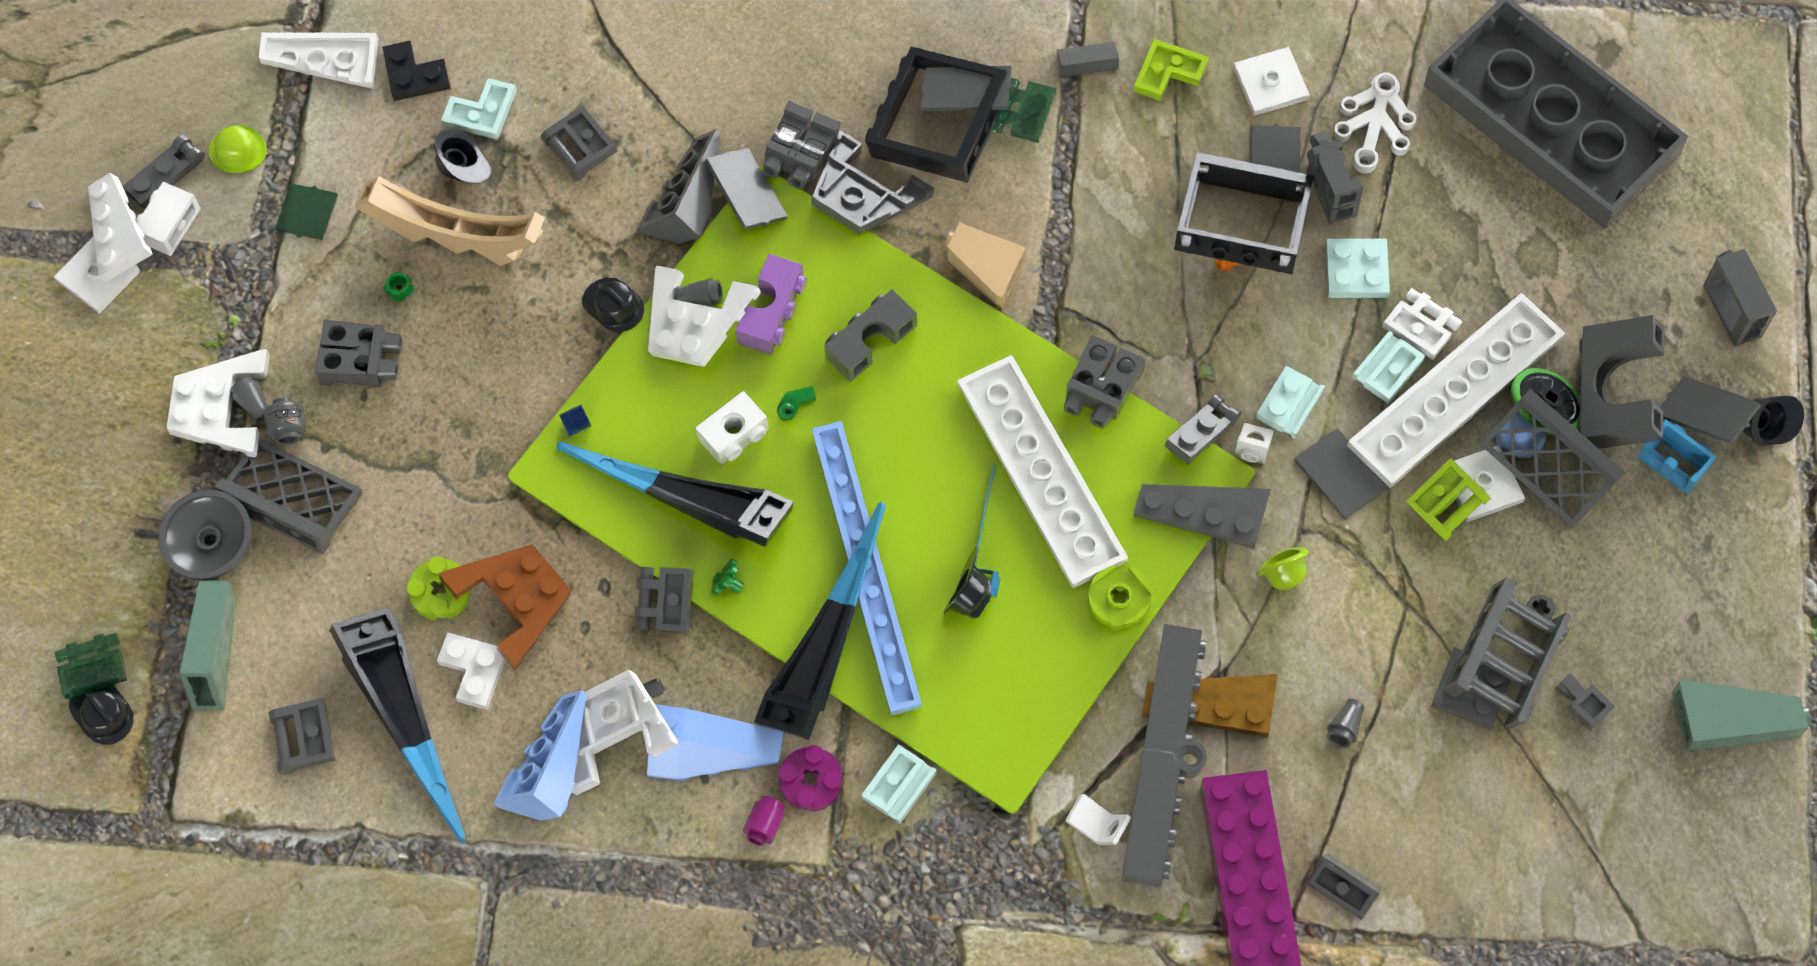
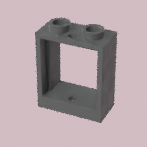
M1742 249L1736 252L1728 250L1716 257L1703 287L1734 347L1763 337L1777 309L1746 250Z

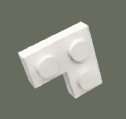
M447 632L437 662L441 666L465 672L456 695L457 702L488 710L506 661L505 658L500 654L495 645Z

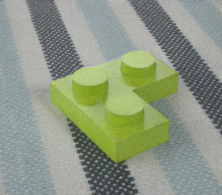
M1154 39L1135 82L1133 92L1161 101L1170 78L1199 86L1208 65L1209 57Z

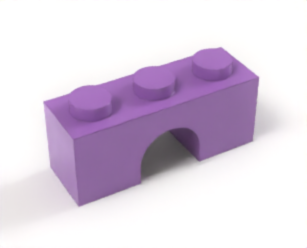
M768 254L758 277V284L761 290L760 293L769 295L775 300L765 308H755L749 305L745 307L744 311L746 313L736 328L738 344L771 355L775 345H781L785 334L784 324L787 319H792L795 312V298L797 294L803 293L806 286L807 277H804L803 264Z

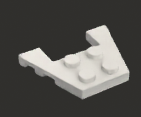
M656 266L648 352L655 357L705 367L728 337L726 332L735 321L741 320L746 313L744 311L745 307L752 299L756 300L761 290L755 285L733 281L722 309L675 300L677 287L681 285L684 274L677 269Z
M267 349L174 376L167 421L169 434L202 444L208 442L219 445L221 449L232 452V450L244 452L245 456L257 457L260 434L257 427L229 428L233 393L230 389L236 380L245 377L267 379L270 358Z
M627 670L585 692L586 700L574 784L571 793L579 795L600 784L595 760L596 753L643 730L647 753L653 756H657L678 745L676 737L636 673Z

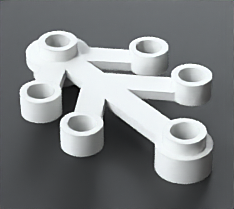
M1385 72L1373 78L1369 89L1353 97H1345L1341 102V113L1346 117H1352L1356 115L1359 106L1375 100L1374 108L1346 122H1338L1333 133L1336 140L1345 142L1350 139L1352 132L1369 124L1364 146L1356 151L1353 160L1355 169L1363 174L1371 173L1377 166L1378 154L1375 151L1381 127L1392 142L1391 150L1394 154L1402 156L1409 150V139L1401 134L1385 111L1387 102L1399 116L1397 124L1404 131L1414 128L1416 115L1408 110L1398 96L1400 84L1391 73ZM1384 86L1389 88V90H1383L1380 87ZM1351 104L1354 108L1347 109L1345 105ZM1409 118L1412 122L1405 123L1402 119ZM1345 129L1348 133L1341 134L1338 130ZM1396 143H1403L1405 147L1399 148L1396 146ZM1367 161L1370 165H1363L1360 162Z

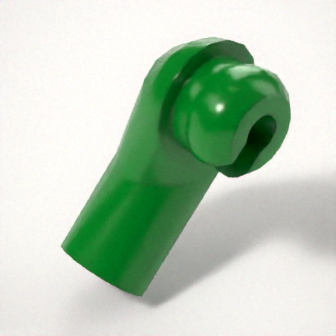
M813 386L786 392L777 407L778 416L783 420H791L795 417L801 404L816 401Z

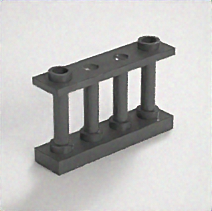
M1506 577L1493 585L1444 692L1453 697L1466 691L1475 692L1509 713L1503 727L1511 729L1520 724H1525L1531 716L1533 708L1530 705L1558 644L1564 641L1569 632V628L1566 626L1571 615L1564 613L1552 621L1548 620L1515 600L1513 591L1517 583ZM1510 611L1544 631L1546 634L1540 648L1505 628L1503 622L1500 621L1503 613ZM1497 637L1534 659L1528 674L1490 653L1491 649L1488 648L1491 639ZM1484 663L1521 685L1522 687L1516 700L1513 701L1478 680V675L1475 673L1479 665Z

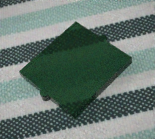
M291 183L275 226L276 231L295 234L297 238L305 236L323 240L338 194L318 189L315 185L307 187Z

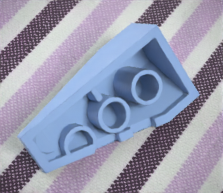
M583 690L564 694L560 697L541 725V730L543 731L541 737L532 745L528 744L523 753L527 757L518 770L512 768L505 778L495 799V806L539 821L561 817L565 812L574 784L586 693Z
M655 704L676 737L678 745L657 756L648 753V777L682 781L699 775L708 774L711 776L728 770H746L779 764L784 737L783 732L686 708Z

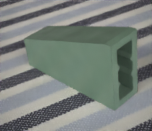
M213 580L199 581L179 673L193 710H224L236 606V598L230 581Z
M1680 680L1673 689L1686 751L1800 738L1810 725L1809 711L1806 707H1803L1801 697L1690 680Z

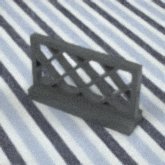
M1532 389L1526 392L1479 443L1572 527L1625 474L1619 466ZM1521 407L1532 415V429H1514L1513 416ZM1536 419L1546 428H1536ZM1510 420V430H1501ZM1550 431L1556 436V449L1537 450L1536 432ZM1533 432L1534 450L1515 451L1514 433ZM1511 433V452H1497L1488 443L1496 434ZM1559 440L1569 449H1560ZM1574 452L1579 456L1580 470L1561 471L1560 453ZM1556 453L1557 471L1538 472L1537 454ZM1534 454L1535 472L1521 473L1516 469L1515 455ZM1502 455H1512V464ZM1583 461L1593 470H1583ZM1598 473L1607 481L1599 491L1584 492V474ZM1580 474L1581 492L1562 493L1561 475ZM1557 475L1558 493L1544 494L1539 489V476ZM1525 476H1535V485ZM1594 495V496L1585 504V496ZM1581 496L1582 509L1573 518L1563 510L1562 497ZM1549 497H1558L1559 506Z
M259 439L257 454L262 450L271 454L273 461L255 465L253 460L255 457L244 455L227 479L221 478L215 485V490L225 492L236 498L244 506L251 519L324 554L330 546V537L360 498L362 489ZM293 465L298 468L299 474L281 478L278 467ZM275 468L277 479L259 483L257 472ZM254 474L256 484L248 486L236 484L240 476ZM317 477L324 481L325 487L306 490L304 480ZM301 481L303 492L285 496L283 485ZM280 487L282 497L267 499L262 496L261 490ZM341 490L350 493L346 501L332 502L330 493ZM327 494L329 505L311 509L309 498ZM306 500L308 510L293 512L288 509L287 503ZM332 513L333 519L326 528L314 522L313 516Z

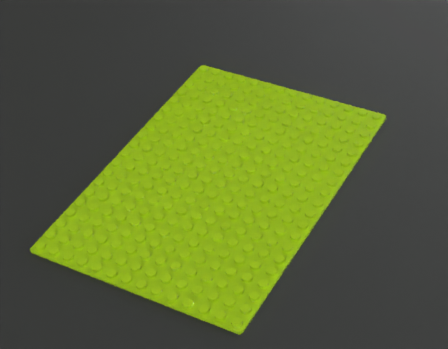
M759 165L761 171L763 172V166ZM764 175L787 214L786 220L770 223L767 227L762 225L744 230L730 204L727 202L706 228L703 235L697 239L674 269L680 270L684 274L680 286L708 278L720 280L723 300L722 304H716L714 308L722 309L733 281L755 285L759 288L758 277L768 254L803 264L804 277H807L806 286L803 293L797 294L795 298V312L792 319H787L784 324L785 334L781 345H775L771 355L738 344L736 328L739 321H735L726 332L728 337L705 367L652 356L648 352L652 295L644 305L645 311L642 320L637 326L621 333L510 470L508 478L510 482L639 568L653 567V577L659 580L660 567L694 570L691 602L786 664L820 612L848 563L812 433V428L842 421L869 519L879 502L886 504L876 537V544L922 708L891 716L859 599L857 600L829 694L1006 812L1015 814L1212 538L1135 517L1134 510L1142 484L1247 488L1255 477V470L1213 443L1187 465L1164 447L1167 439L1183 424L1131 392L1117 419L1112 418L1104 429L1090 422L1093 409L1085 405L1079 416L1065 412L1064 404L1067 397V384L1072 378L1079 360L867 230L861 234L854 232L811 205L812 196L802 189L791 186L781 176L778 175L777 178H772ZM893 289L917 313V327L896 344L884 335L876 334L868 337L864 343L872 350L873 364L849 382L826 359L824 345L833 333L837 331L840 333L846 328L854 315L864 313L870 308L871 303L880 294L885 295ZM760 293L756 300L752 299L748 305L755 308H765L771 305L775 299ZM1010 355L1013 356L1128 556V562L1118 566V568L1128 569L1130 567L1136 569L1147 579L1150 585L1151 604L1147 615L1142 621L1129 628H1123L1119 631L1112 630L1100 623L1090 611L1088 592L1092 580L1072 589L960 391L957 380ZM813 386L816 401L801 404L795 417L791 420H783L778 416L777 407L786 392ZM744 391L767 416L769 429L761 440L756 443L751 442L743 448L742 453L735 460H728L720 465L698 440L695 427ZM732 427L727 432L736 434L741 428ZM557 442H564L614 459L676 475L723 484L766 489L794 501L793 508L766 547L743 537L735 539L558 450ZM995 463L996 471L987 504L976 567L999 572L1000 583L997 597H990L985 609L976 619L951 609L943 614L946 605L955 593L969 556L974 548L977 547L986 496ZM730 559L736 560L739 570L735 574V578L744 583L741 591L736 594L731 589L726 588L719 595L713 594L711 587L716 573H721V570ZM984 574L991 583L992 575ZM1117 591L1113 592V601L1115 603H1125V597L1127 596L1125 592L1121 594Z

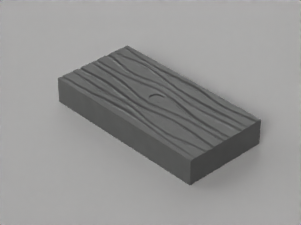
M1499 0L1428 68L1424 86L1604 229L1681 154L1689 137L1513 0Z

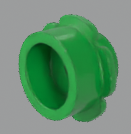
M400 272L391 274L386 279L384 286L385 294L394 301H403L405 297L411 296L414 291V286L411 284L412 279Z

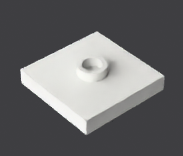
M1289 47L1234 63V71L1253 116L1309 100V92Z
M93 236L54 278L64 288L100 314L138 275L140 270L138 266L134 265L108 282L99 278Z
M1500 445L1493 447L1497 452H1502ZM1483 450L1455 460L1491 497L1485 505L1482 503L1465 519L1466 522L1524 502L1525 496L1515 476L1488 451ZM1468 488L1456 499L1459 507L1473 495Z

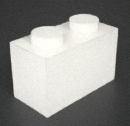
M162 182L159 189L152 193L149 205L143 214H140L135 222L137 227L143 231L145 236L144 242L148 247L171 256L201 208L194 194Z

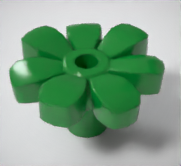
M730 559L721 570V573H716L712 580L714 582L711 587L713 594L719 595L726 588L731 589L736 594L741 591L744 583L735 578V574L739 570L736 560Z

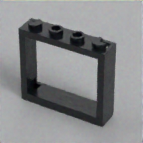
M911 46L907 55L902 57L896 79L892 80L889 84L888 95L884 104L882 103L878 107L877 119L873 127H870L866 133L865 143L871 157L968 183L1001 111L992 110V105L1008 71ZM955 67L992 76L956 157L886 139L918 69Z
M1197 152L1177 229L1174 250L1293 274L1314 176ZM1201 165L1209 166V168H1208V169H1206V168H1201L1200 166H1201ZM1200 182L1299 202L1289 249L1189 228ZM1297 184H1298V185H1303V186H1306V187H1305V189H1304V188H1299V187H1296V186H1297Z

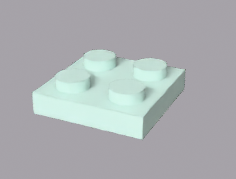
M1387 239L1326 240L1328 298L1389 297Z

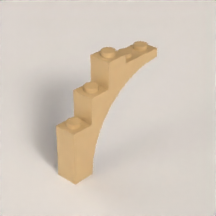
M380 176L364 183L354 207L412 242L429 237L455 254L472 249L499 266L516 261L524 247L538 242L543 232L541 226L545 217L537 212L516 216H496L463 211L420 197Z

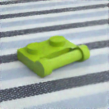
M1450 458L1406 502L1446 542L1453 536L1451 532L1482 503L1485 505L1491 497ZM1468 488L1473 495L1441 524L1436 518Z

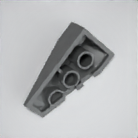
M717 129L697 137L678 163V167L681 170L662 186L665 193L658 203L652 201L646 209L637 228L640 234L679 245L690 240L695 241L705 232L704 226L710 216L714 176L705 161L708 157L717 156L720 132Z

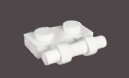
M1411 288L1405 298L1412 302L1413 305L1410 306L1401 300L1384 321L1383 328L1388 331L1390 330L1395 336L1403 339L1415 349L1434 360L1452 334L1443 327L1447 325L1454 331H1457L1462 321L1453 315L1454 312L1449 308L1443 309L1432 302L1431 297L1426 293L1420 294ZM1424 310L1425 312L1436 318V320L1432 321L1431 319L1423 315L1421 312Z

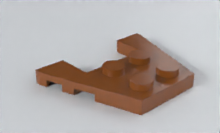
M533 544L449 569L439 574V579L456 600L481 582H484L521 627L497 644V650L514 670L519 667L527 652L532 649L543 630L551 623L571 595V589Z

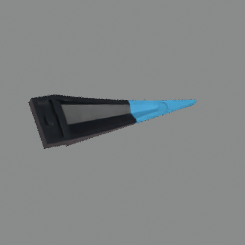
M557 442L558 450L735 539L743 537L766 547L793 508L794 501L766 489L723 484L676 475L614 459L564 442Z
M883 502L877 504L852 556L812 625L782 670L766 690L754 723L803 739H810L819 712H824L886 508V504Z
M389 607L332 624L329 631L343 656L341 660L460 843H463L465 834L429 732L404 638Z

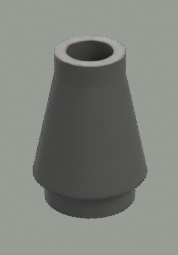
M712 278L685 286H678L676 291L677 300L713 308L716 304H722L723 300L721 282Z
M249 376L236 382L230 389L233 393L232 399L256 423L265 421L264 410L268 406L258 381H254Z
M1348 699L1344 707L1327 726V738L1334 745L1348 748L1351 743L1356 742L1362 713L1365 709L1360 701Z

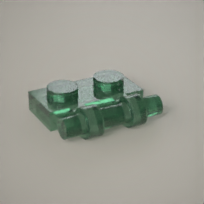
M1011 78L1010 83L1013 90L1009 92L1008 109L1000 111L992 131L1002 133L1004 126L1010 124L1012 125L1011 136L1039 143L1056 97L1057 89L1028 81L1026 89L1022 90L1018 89L1020 81ZM1013 103H1020L1017 112L1010 111Z
M104 633L93 636V640L79 644L75 641L66 644V648L54 651L58 663L66 660L69 661V663L57 667L60 687L65 699L127 681L121 651L119 648L109 651V647L120 644L117 633L106 636ZM96 652L97 654L94 656L81 659V656L89 653Z

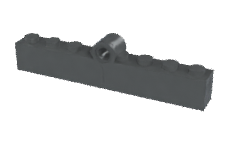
M1164 624L1122 881L1161 887L1162 879L1169 880L1172 860L1166 859L1167 847L1174 848L1177 828L1171 827L1173 815L1179 816L1182 801L1181 796H1176L1178 783L1184 784L1185 778H1194L1200 775L1207 759L1205 748L1199 742L1191 740L1192 734L1186 733L1187 722H1194L1197 707L1196 702H1191L1192 691H1199L1202 672L1196 671L1197 660H1204L1207 641L1201 640L1202 630ZM1191 754L1196 758L1197 762L1187 764L1183 761L1182 757Z

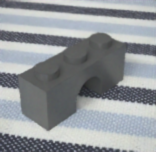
M893 289L885 295L880 294L873 300L870 308L864 313L854 315L846 328L840 333L838 331L833 333L827 339L824 345L826 359L851 382L873 364L872 350L865 345V340L872 335L880 334L888 337L894 344L898 343L917 327V313Z

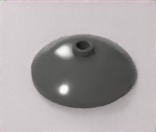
M200 490L182 497L167 511L159 529V547L164 560L175 572L193 580L216 579L232 571L246 556L252 540V523L244 506L230 494L218 490ZM216 537L213 545H207L210 538Z

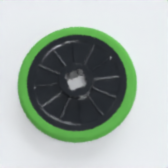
M1540 368L1524 370L1515 377L1511 387L1514 404L1529 389H1532L1577 429L1581 416L1578 406L1579 394L1567 380L1554 372ZM1521 407L1518 412L1533 426L1532 415ZM1536 419V428H1546ZM1543 431L1545 433L1554 435L1550 431Z

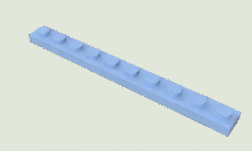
M842 421L812 428V433L849 561L870 519ZM875 541L858 599L892 716L922 708V703Z

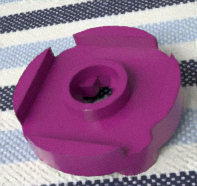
M811 745L792 752L786 757L779 768L780 791L787 803L794 808L810 810L811 812L821 811L832 805L840 794L842 786L841 766L830 752L823 750L820 746ZM810 772L811 774L816 773L819 775L816 778L817 784L815 786H812L810 783L806 785L802 783L806 773Z

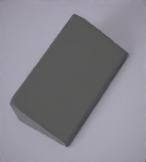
M1114 42L1057 50L1061 77L1119 69V55Z
M1329 853L1322 857L1307 881L1308 885L1361 920L1382 891L1380 886Z

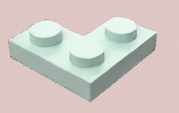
M488 78L479 102L450 96L441 119L442 125L498 140L517 92L516 86Z

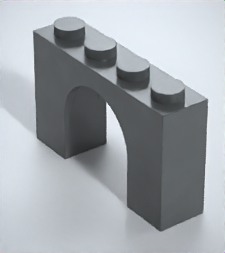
M1654 315L1583 326V338L1579 340L1582 366H1579L1578 369L1581 382L1578 406L1581 416L1580 422L1577 424V430L1598 449L1663 440V410L1652 399L1623 404L1609 403L1605 399L1606 383L1610 375L1619 366L1632 360L1664 355L1665 327Z

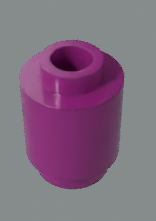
M761 796L760 800L755 802L744 825L743 832L747 835L746 839L757 846L771 844L785 815L783 812L784 804L773 797Z

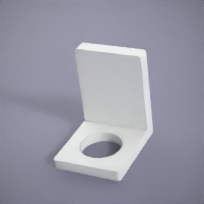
M1244 423L1241 435L1238 437L1235 457L1247 462L1264 465L1274 431ZM1256 433L1261 435L1264 441L1247 436Z
M1080 794L1065 821L1097 845H1116L1131 817L1127 814L1112 815L1085 794ZM1119 823L1116 831L1110 836L1112 829Z

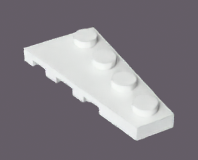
M261 33L259 60L261 64L374 89L378 37L376 33Z
M108 173L88 186L98 277L106 282L153 254L150 247L144 242L145 236L143 231L137 227L135 222L137 218L134 212L128 207L129 200L119 178L112 173Z

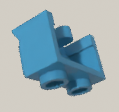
M1665 420L1663 422V440L1646 442L1638 458L1686 494H1689L1711 468L1717 456L1712 454L1708 446L1703 443H1697L1689 437L1682 427ZM1662 442L1698 469L1697 472L1690 477L1677 467L1678 462L1674 458L1668 457L1666 459L1656 452L1655 448Z

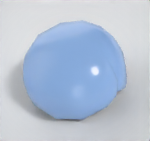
M1516 413L1513 416L1514 429L1533 428L1520 413ZM1510 420L1501 430H1510ZM1543 431L1536 432L1537 450H1542L1546 441V433ZM1533 432L1514 433L1515 451L1534 450ZM1511 433L1496 434V446L1500 445L1502 450L1511 452ZM1534 454L1515 455V459L1531 458Z

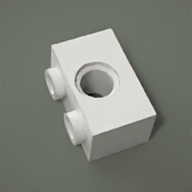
M744 391L695 427L698 440L720 465L728 460H735L742 453L743 448L751 442L756 443L761 440L769 429L767 416ZM732 427L741 428L736 434L727 432Z

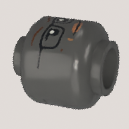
M282 397L273 400V404L264 410L267 436L272 440H276L277 444L288 445L296 443L305 434L304 409L299 403L291 401L288 397Z

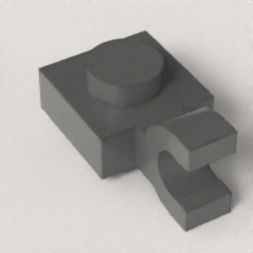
M1570 673L1556 687L1564 697L1573 700L1568 709L1590 731L1615 708L1593 684L1585 690Z

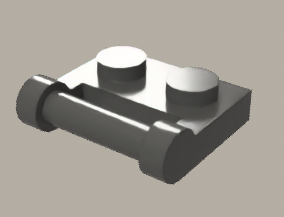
M584 106L573 111L541 134L542 141L546 146L553 148L570 169L569 174L576 181L585 177L589 170L617 152L616 145ZM566 134L583 154V159L580 161L576 160L559 139L561 135Z
M323 698L276 708L268 712L270 723L274 724L280 760L277 762L279 774H290L298 769L336 761L326 702ZM293 718L300 753L299 756L292 757L286 724V721Z

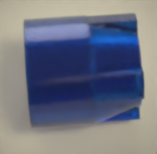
M578 405L559 415L569 437L591 427L582 405Z

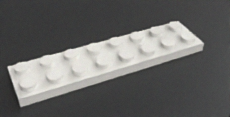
M1520 293L1348 441L1347 447L1390 488L1393 487L1513 383L1515 377L1520 372L1529 369L1564 338L1565 332L1524 294Z
M1010 355L957 380L960 391L1072 589L1092 580L1101 570L1110 566H1120L1127 563V554L1013 356Z

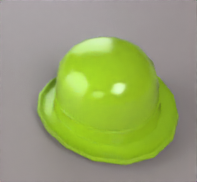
M232 125L223 128L213 137L209 145V159L213 166L228 173H245L254 170L262 164L267 155V145L262 135L253 128L244 125Z
M1300 546L1282 550L1264 561L1258 568L1256 575H1265L1270 584L1277 590L1292 589L1300 585L1307 576L1304 557L1309 554V551L1305 547Z

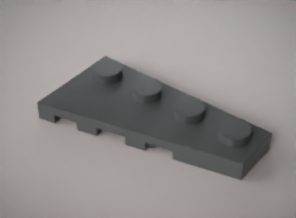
M1142 484L1134 516L1254 549L1271 489Z

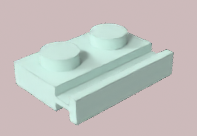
M1389 330L1353 373L1352 379L1364 384L1363 387L1388 404L1421 365L1425 355L1400 338L1399 340L1393 336V332Z
M1286 366L1258 410L1256 419L1282 433L1284 431L1290 434L1291 438L1295 439L1324 392L1325 386L1314 383L1311 378Z
M898 744L861 797L864 801L900 824L935 777L937 770L933 767L931 768L923 760Z

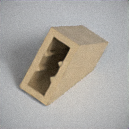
M959 222L955 232L950 231L944 247L948 250V261L993 306L1002 310L1025 263L1026 247Z

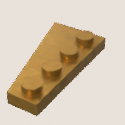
M1278 674L1201 679L1199 691H1192L1191 702L1197 703L1194 722L1188 721L1187 724L1268 737ZM1147 682L1142 716L1149 717L1154 682Z

